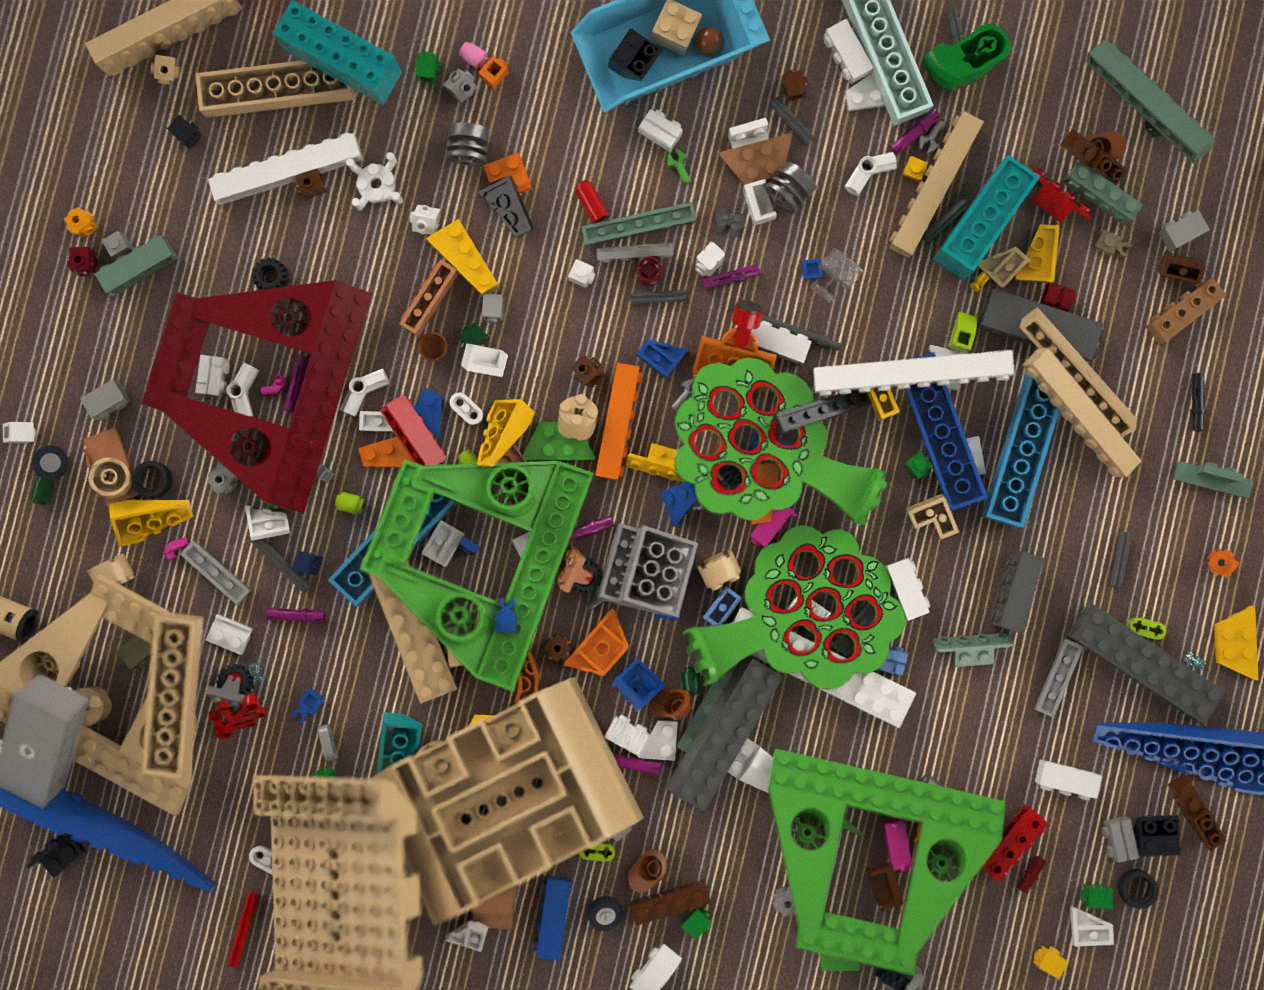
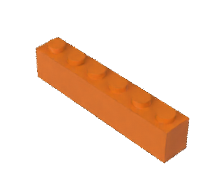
M617 363L595 474L596 477L616 481L619 480V477H623L625 466L621 464L622 459L627 458L628 447H625L626 439L630 440L632 428H629V423L634 421L636 411L632 407L633 402H637L639 396L636 386L637 383L641 384L643 372H639L640 367Z

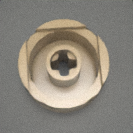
M583 394L564 400L559 408V432L565 438H576L577 441L586 440L594 433L598 416L596 405Z
M107 457L96 461L88 476L93 490L105 499L120 498L132 486L131 472L123 462L114 458ZM109 475L114 477L112 482L108 481Z
M727 550L729 554L726 555L720 552L703 561L705 564L703 566L697 565V569L706 587H711L712 591L723 586L722 583L728 580L733 582L740 578L739 573H741V569L732 550Z
M124 553L87 570L93 584L95 578L100 574L119 585L135 578L134 572Z
M88 686L74 690V692L89 699L82 725L85 727L95 725L109 716L112 703L107 695L108 693L103 688Z

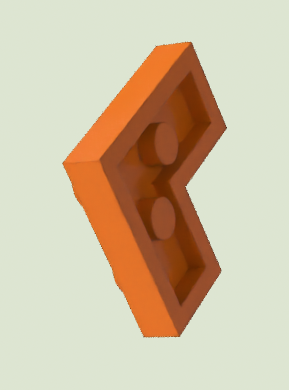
M519 152L483 165L490 185L508 176H512L519 194L532 189Z

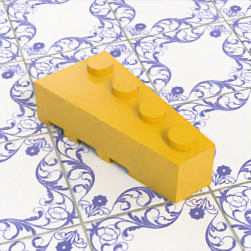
M459 219L426 238L428 243L452 267L457 269L459 274L482 297L483 294H491L500 289Z

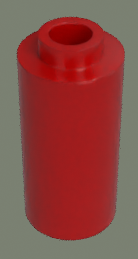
M586 180L579 182L574 192L592 223L605 220L609 213L591 181L586 182Z

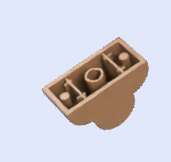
M517 885L473 907V922H481L488 926V928L512 930Z

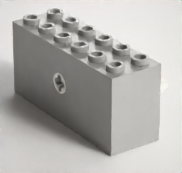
M39 675L34 680H30L23 689L17 690L13 695L12 700L14 702L9 711L10 719L5 727V738L1 743L3 747L0 753V788L43 809L66 786L89 699L72 691L70 687L66 688Z

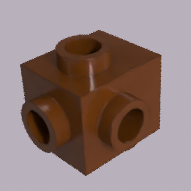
M580 357L571 368L575 372L574 377L577 381L591 388L606 375L600 368V362L595 357Z
M553 634L545 641L547 645L544 647L546 650L544 653L551 661L555 660L557 662L561 659L563 662L571 655L569 651L572 649L570 646L572 642L566 635L561 636V634L555 636ZM555 645L561 646L560 652L554 650Z

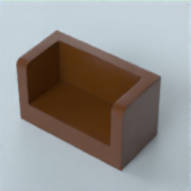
M890 862L867 869L881 911L904 904L895 872Z

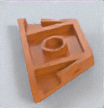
M613 608L565 661V666L605 676L626 652L629 644Z

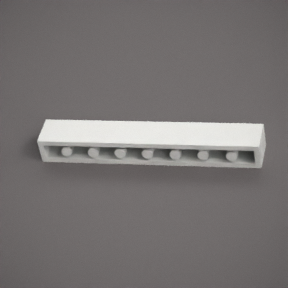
M344 133L340 135V138L325 139L320 144H309L304 146V149L298 151L290 150L285 155L279 157L271 156L263 162L256 161L244 168H233L231 172L225 174H214L208 181L214 201L222 205L297 181V176L316 169L320 173L346 166V161L349 158L353 159L355 163L364 159L354 133Z

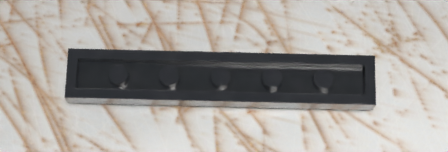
M858 389L851 390L849 394H837L789 409L772 417L779 433L783 434L866 407L872 403L867 392L859 393Z

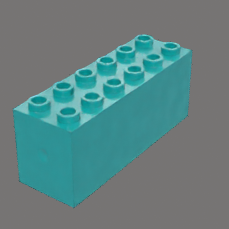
M291 0L272 33L287 53L382 105L386 102L402 74L395 56Z
M1007 155L995 168L932 260L964 281L975 271L1040 176L1010 155Z

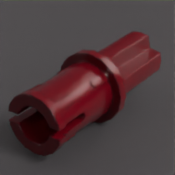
M1035 856L1028 870L1024 871L1025 875L1017 886L1019 890L1026 894L1029 893L1034 882L1039 880L1038 876L1046 864V860L1040 856Z

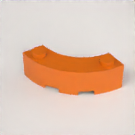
M530 649L518 678V692L514 700L517 704L520 700L539 692V670Z

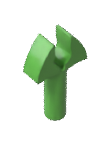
M675 149L679 157L678 162L672 159L669 152L667 159L668 168L676 167L683 183L688 184L691 182V179L683 165V161L687 160V156L682 151Z

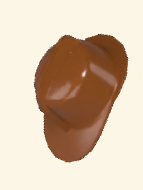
M1116 131L1098 133L1086 138L1115 160L1119 159L1126 150L1127 143L1125 137Z
M685 689L660 690L649 701L650 712L659 717H670L680 720L693 711L690 703V694Z
M652 849L642 855L628 873V883L631 889L639 893L648 892L665 877L668 868L664 854L659 850Z

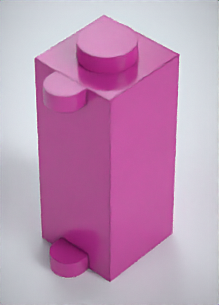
M790 507L783 510H773L771 522L759 523L749 535L752 538L750 542L758 548L761 546L765 548L790 515L796 517L797 514Z
M900 818L882 820L890 864L893 866L894 871H908V868L913 867L904 820Z

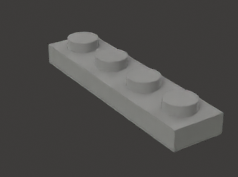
M672 243L597 248V260H601V262H611L613 259L629 261L635 257L642 259L648 256L668 258L670 255H674Z
M192 540L180 553L185 560L236 605H239L252 591L197 541Z
M1063 638L1034 710L1054 718L1084 646Z

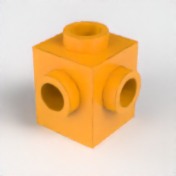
M79 207L72 209L67 214V217L64 218L68 224L66 226L67 229L74 236L77 234L84 239L99 227L94 221L95 217L88 210L84 211Z

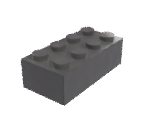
M1013 551L1012 554H1009L1006 562L1008 568L1001 578L1003 585L995 598V602H997L996 608L990 614V625L1012 632L1023 633L1045 558L1024 551Z

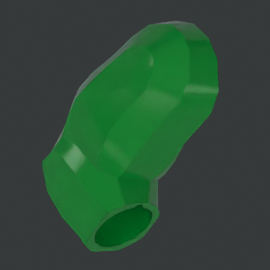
M991 24L981 25L969 36L961 39L953 46L942 42L934 47L924 57L922 65L940 87L948 92H952L979 81L1002 62L1011 51V42L1007 33L1000 27Z

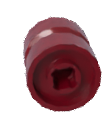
M650 256L644 257L637 264V278L641 284L653 286L659 282L662 269L660 262Z
M1048 282L1043 290L1040 303L1050 307L1055 306L1056 309L1069 312L1075 299L1076 290L1069 287L1061 289L1059 284Z

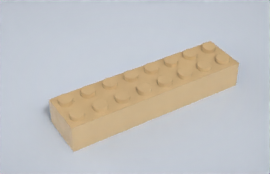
M169 0L86 42L85 45L99 68L108 76L117 75L121 70L135 66L145 58L153 57L156 52L169 49L172 44L184 41L190 35L200 33L206 27L218 24L228 16L236 15L243 7L239 0Z
M302 60L195 73L199 111L206 118L356 100L353 88Z
M369 574L420 704L457 690L455 679L439 639L380 577Z
M168 612L155 616L141 774L181 779L189 773L203 617Z

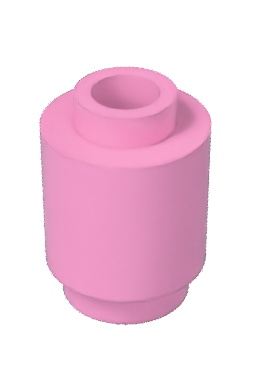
M465 42L459 52L462 60L476 69L483 67L489 59L487 52L473 43Z

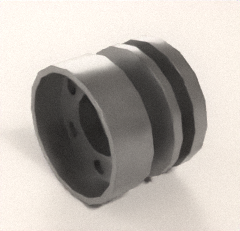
M459 122L450 124L448 139L453 143L447 145L446 159L452 163L464 166L485 165L487 149L482 146L488 144L489 130L484 126L473 123Z
M786 162L778 171L780 178L773 177L771 182H768L765 186V190L777 205L790 213H795L798 210V206L803 204L801 197L808 198L816 189V184L799 166L792 162Z

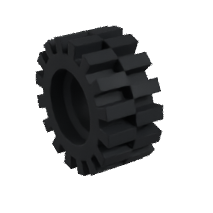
M274 258L261 259V263L257 262L255 264L257 267H253L252 271L254 274H251V277L254 280L252 281L260 290L287 287L286 281L289 282L287 277L289 272L280 261ZM269 269H274L277 272V279L272 283H267L264 280V273Z

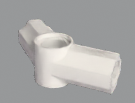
M893 152L874 157H863L844 188L849 193L859 196L871 175L895 170L897 167ZM862 164H868L871 170H864Z
M243 362L233 382L227 386L226 390L231 399L234 412L254 417L248 394L259 370ZM240 387L241 393L235 396L234 390Z
M384 369L352 379L340 410L356 417L365 395L390 385ZM362 382L364 385L362 391L356 392V385Z

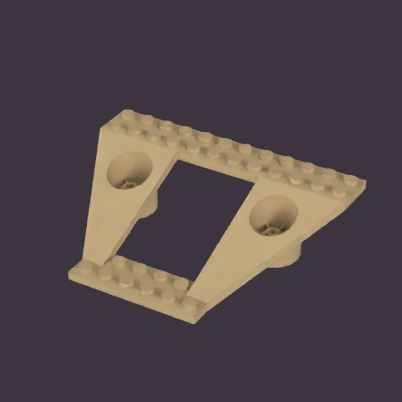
M101 574L95 578L90 594L0 662V721L6 724L9 723V711L14 702L12 700L13 695L17 690L23 689L30 680H34L37 676L42 675L67 687L72 675L78 670L80 660L102 617L153 645L155 616L163 612H171ZM148 696L122 746L82 725L73 761L175 817L180 813L192 781L193 738L198 728L195 714L189 773L181 779L141 774Z

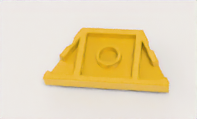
M1247 606L1246 609L1214 624L1216 663L1252 680H1259L1255 606Z

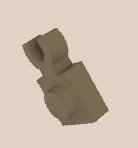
M1102 230L1094 248L1111 256L1117 252L1119 257L1126 258L1128 254L1123 252V247L1130 249L1132 245L1128 242L1120 243V236L1107 230Z

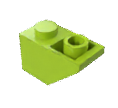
M958 312L947 348L963 353L971 350L977 328L976 316Z

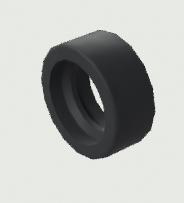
M146 461L139 464L133 471L132 484L135 490L142 496L161 497L171 487L172 474L164 464ZM156 468L162 473V485L156 490H147L142 485V475L147 469Z
M1131 869L1123 873L1117 885L1118 894L1122 900L1134 908H1148L1158 898V883L1154 877L1140 869ZM1136 877L1145 879L1149 885L1147 895L1141 900H1134L1127 893L1128 884Z

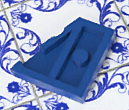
M425 387L414 406V410L422 417L426 428L435 437L440 439L443 397Z
M683 482L660 493L674 527L682 523L681 520L684 515L689 513L691 506L697 501L695 486L688 482Z

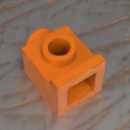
M492 56L478 72L480 79L495 91L499 83L509 73L508 64L503 59H497L495 56Z

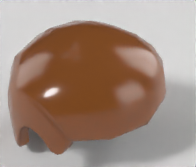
M709 26L701 29L695 39L697 50L705 56H715L721 52L725 42L722 32L716 27Z
M429 332L422 336L418 342L419 353L426 360L437 361L445 356L447 352V342L439 333Z

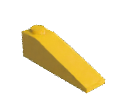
M521 399L494 401L486 420L489 424L488 429L484 430L483 434L486 438L480 447L477 461L479 467H493L528 429L535 411Z
M126 500L109 504L110 520L119 547L140 543L145 540V537L153 533L157 535L161 533L162 529L168 526L173 527L193 517L189 500Z

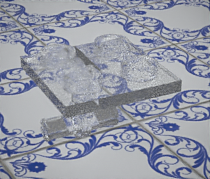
M834 247L819 264V267L832 278L824 288L815 281L811 284L810 288L818 293V297H823L831 303L835 297L826 290L834 279L849 290L864 271L858 264L852 262L843 252Z

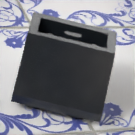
M630 28L610 57L608 68L623 78L642 81L663 49Z
M1178 815L1137 817L1133 830L1141 857L1181 855Z

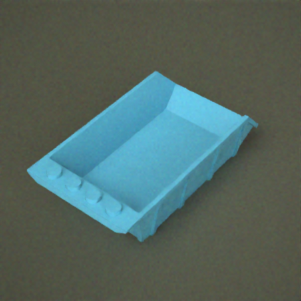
M615 0L590 10L570 33L603 112L607 113L617 106L629 105L631 101L653 92H661L663 88L690 77L693 79L698 74L722 64L725 66L744 52L769 42V36L754 1L673 0L701 13L700 23L685 56L654 43L663 50L642 81L621 77L608 68L609 59L630 28L650 41L652 30L666 0ZM708 26L716 27L720 30L725 41L723 50L715 56L702 55L695 45L697 33Z

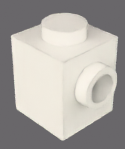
M576 259L568 278L569 281L587 288L588 284H592L596 274L594 273L593 266Z
M8 422L3 424V443L34 442L36 430L32 422Z

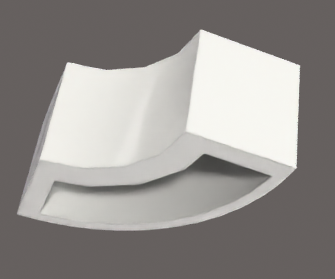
M665 944L661 945L658 949L655 947L648 956L650 958L641 970L637 969L632 975L631 979L633 981L629 987L632 990H660L675 971L682 958Z

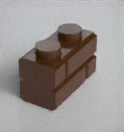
M1164 252L1158 271L1160 276L1200 284L1206 266L1203 260Z

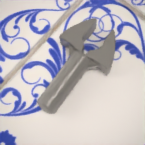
M941 120L936 121L927 137L921 135L919 138V151L924 144L929 142L930 148L926 155L935 151L939 144L935 143V138L944 124Z
M694 379L681 384L684 387V392L672 405L675 411H678L682 403L689 397L694 396L693 391L689 392V386L693 383Z

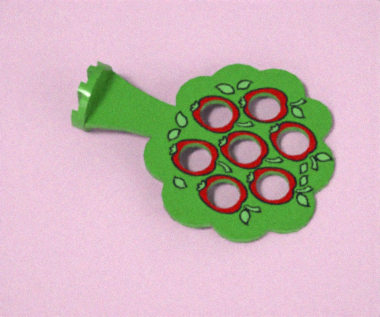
M749 357L740 359L731 366L714 363L700 369L692 385L694 396L684 401L676 413L675 428L678 437L684 445L676 453L674 467L681 479L695 485L696 498L703 508L719 515L732 513L739 519L747 521L758 520L767 515L771 510H783L791 507L799 499L803 483L834 502L850 517L851 521L861 526L868 522L869 519L865 518L869 511L878 506L881 499L876 497L879 492L886 488L887 482L883 481V477L888 473L878 468L872 469L843 464L822 456L821 454L826 448L828 440L827 431L822 421L798 428V440L790 446L780 444L774 436L776 424L772 417L773 415L813 402L812 392L805 381L797 375L786 372L775 374L767 363L760 359ZM760 387L771 389L777 398L775 408L768 412L758 410L752 402L754 390ZM719 392H730L736 397L738 409L732 416H722L714 409L713 399ZM750 426L759 434V444L754 450L745 451L736 445L734 434L739 427ZM711 431L716 434L720 440L719 451L712 456H705L699 453L695 447V437L698 433ZM771 460L778 464L781 469V478L777 484L769 486L759 481L756 469L760 462ZM733 465L739 469L742 475V482L739 488L726 490L719 485L716 476L720 467Z
M801 525L785 532L779 542L769 544L756 557L755 575L747 582L744 590L747 607L755 616L720 626L692 627L682 631V637L687 635L689 646L686 648L688 656H694L697 664L693 668L696 674L701 672L706 680L703 683L704 686L717 682L736 663L750 654L763 649L766 661L776 671L785 674L801 672L805 680L814 687L831 690L846 684L854 672L867 674L879 669L885 663L889 654V643L896 639L904 629L905 614L900 603L889 595L891 580L887 569L875 558L859 555V545L855 537L841 529L831 530L822 534L813 527ZM808 552L816 557L819 566L814 576L802 577L796 573L793 561L797 554ZM839 560H849L857 568V578L854 583L843 585L838 583L833 577V566ZM785 584L794 589L797 601L793 608L781 610L773 604L771 595L777 585ZM825 592L833 596L837 606L835 613L831 617L822 618L813 612L811 601L815 594ZM861 600L869 602L874 607L876 613L873 623L865 627L857 625L852 620L850 614L853 604ZM796 626H806L814 633L815 641L810 650L805 652L797 651L790 644L789 635ZM843 633L850 636L853 640L854 652L848 659H838L830 652L829 642L835 634Z

